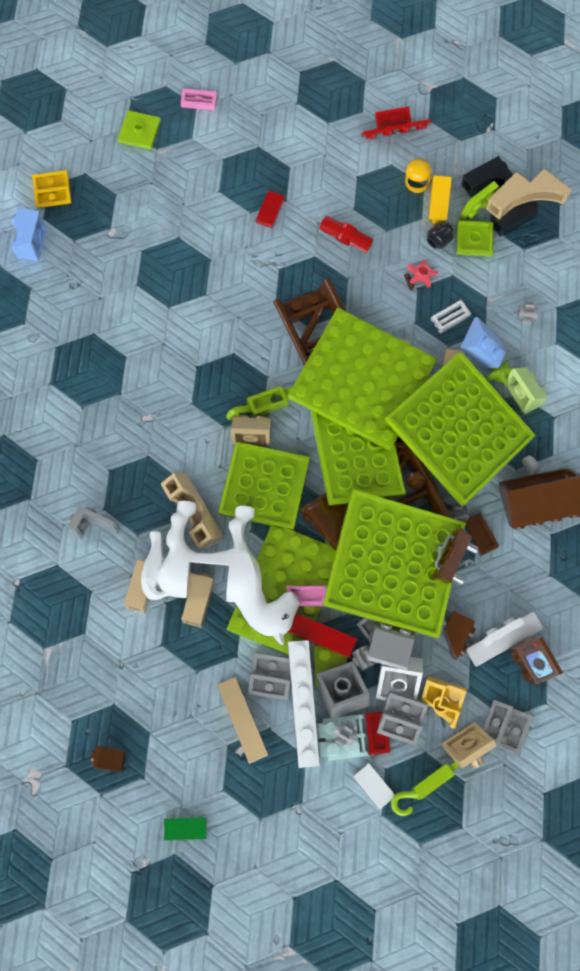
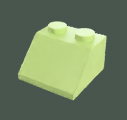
M527 367L511 370L507 378L508 383L504 385L523 414L525 415L542 406L547 399L546 392L536 382L535 375Z

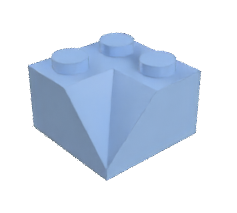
M18 208L12 220L17 232L16 240H13L12 249L17 258L38 261L46 234V227L39 211Z

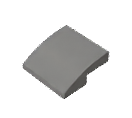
M255 652L248 694L288 700L291 683L289 657Z
M389 691L382 710L377 733L416 746L428 704Z
M494 700L483 730L494 739L498 747L520 756L534 717L516 710L512 706Z

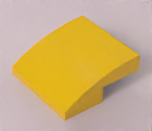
M67 170L32 175L36 209L72 204Z

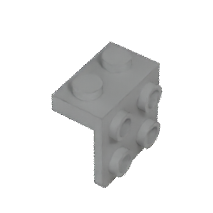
M79 506L75 514H72L68 520V528L74 537L82 539L90 523L115 534L119 532L112 517L103 514V516L98 515L96 510L88 506L85 508Z

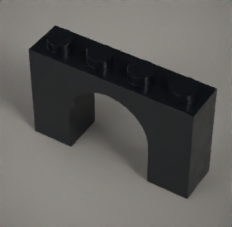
M497 156L464 174L461 185L468 195L473 197L493 181L497 183L498 188H501L514 174L508 169L506 162ZM535 201L522 203L509 210L500 220L493 215L491 221L493 222V229L499 237H502L535 219L539 210Z

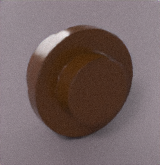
M414 472L408 475V487L419 489L426 483V478L421 472Z

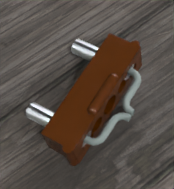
M463 528L453 530L452 534L447 536L443 546H438L437 551L439 555L435 562L436 570L433 574V579H438L444 583H452V580L459 584L464 583L465 579L457 575L456 571L466 549L477 553L478 547L470 543L472 536L464 532Z

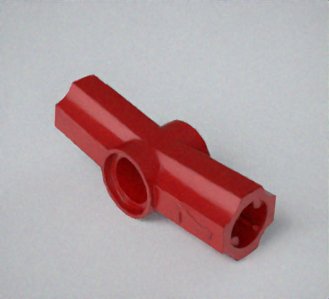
M327 215L320 223L319 229L335 237L339 242L347 246L351 245L366 254L374 241L371 237L357 231L358 229L346 222L341 223Z

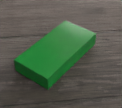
M206 817L164 819V840L206 839Z

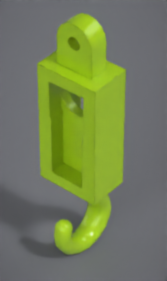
M282 386L248 397L247 405L232 408L227 412L226 418L232 420L233 417L241 415L239 413L251 412L253 418H256L257 416H263L285 408L291 400L287 397L292 387L283 390ZM279 395L281 401L273 403L271 397Z
M456 762L450 766L445 764L414 786L412 791L396 793L391 800L393 811L400 816L411 814L413 811L412 807H408L407 810L398 808L399 799L413 798L422 800L455 775L453 771L460 766Z

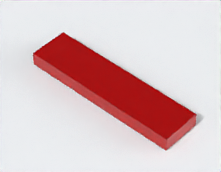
M297 613L288 631L292 635L309 640L311 643L347 658H350L357 641L352 636Z

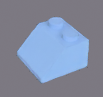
M475 317L460 348L483 369L499 368L506 353L503 344L491 329L478 317Z

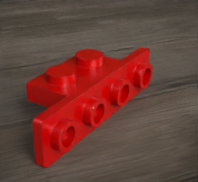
M409 106L375 112L377 129L364 131L361 133V137L373 139L376 138L377 134L389 136L393 135L394 131L406 133L410 132V128L423 130L431 123V119L412 123Z

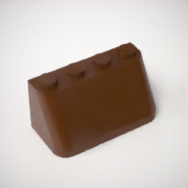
M563 468L499 482L500 495L509 526L512 529H523L527 525L539 526L546 521L558 522L566 517H580V474L573 469Z

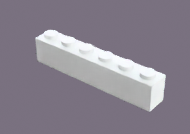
M309 640L288 642L298 767L320 766Z

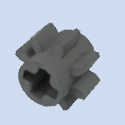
M458 502L451 503L450 508L447 509L452 519L462 522L469 519L467 507L461 506Z

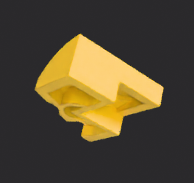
M428 676L421 699L430 705L438 716H442L450 724L451 728L455 729L467 689Z

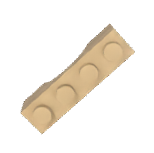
M173 473L161 483L169 500L175 503L190 501L197 505L195 514L189 518L191 523L189 534L198 549L210 548L224 537L187 473Z

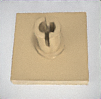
M475 722L441 743L443 749L462 769L470 763L473 768H478L479 764L477 761H479L480 765H483L484 760L481 756L497 746L494 739Z

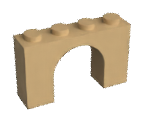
M143 559V561L137 560L124 602L126 609L141 613L146 612L149 602L141 587V573L146 559ZM190 570L187 601L181 619L184 624L202 628L214 587V579L211 578V575L205 573L197 575L193 574Z

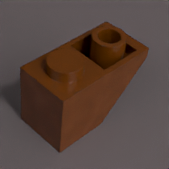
M455 611L451 613L443 630V635L452 658L457 660L459 656H464L468 647L465 645L467 638H472L476 628L473 627L474 620Z
M96 746L95 751L93 750L91 753L90 763H93V768L98 770L123 773L127 752Z

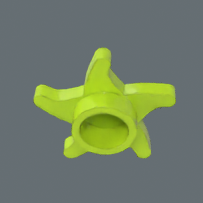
M505 360L499 368H488L492 372L487 376V381L495 379L497 382L507 384V378L511 370H513L509 368V361Z

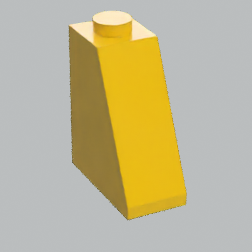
M434 175L431 179L428 221H432V225H435L437 222L445 223L447 221L452 177Z

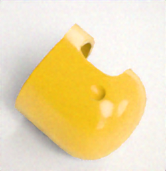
M414 159L406 167L405 184L414 193L424 192L430 184L431 167L423 159ZM408 178L415 182H422L427 179L429 181L422 188H414L409 185Z

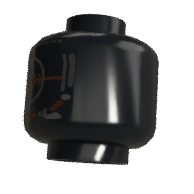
M437 222L427 232L428 244L434 249L444 248L453 240L452 226L448 223Z

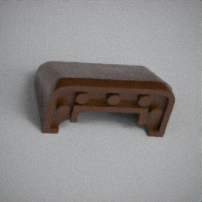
M324 493L301 509L303 520L307 524L312 521L311 526L319 531L335 551L348 503L328 505L327 494Z

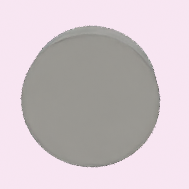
M528 455L522 459V464L529 474L534 475L539 472V464L532 456Z

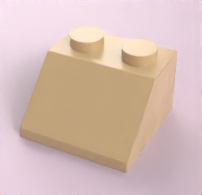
M245 415L233 417L231 425L232 445H235L236 442L256 446H270V418L265 416L248 418Z

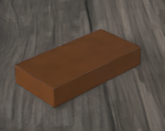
M481 513L465 521V528L468 534L472 536L471 539L475 546L478 547L481 556L499 547Z

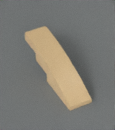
M236 677L218 684L217 687L249 764L268 756Z

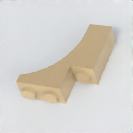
M545 169L531 182L525 176L516 172L488 200L486 210L500 220L509 210L525 202L548 200L564 204L572 190Z

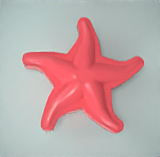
M425 259L417 267L408 264L407 269L414 274V278L410 280V283L422 281L426 284L427 288H430V277L437 276L438 271L430 269L425 264Z

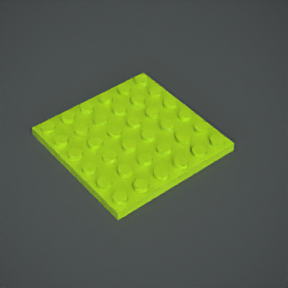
M337 307L287 398L391 451L398 434L384 419L426 382L437 358Z
M461 351L384 419L461 506H464L536 436Z
M353 489L322 606L411 630L412 632L433 638H439L452 583H444L438 579H433V574L436 570L435 562L439 555L437 548L439 545L443 546L447 536L451 535L453 530L465 529L466 523Z

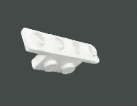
M531 612L516 620L512 617L503 623L504 627L500 629L494 627L487 631V636L483 640L466 650L473 664L477 667L527 637L541 631L543 626L535 613Z

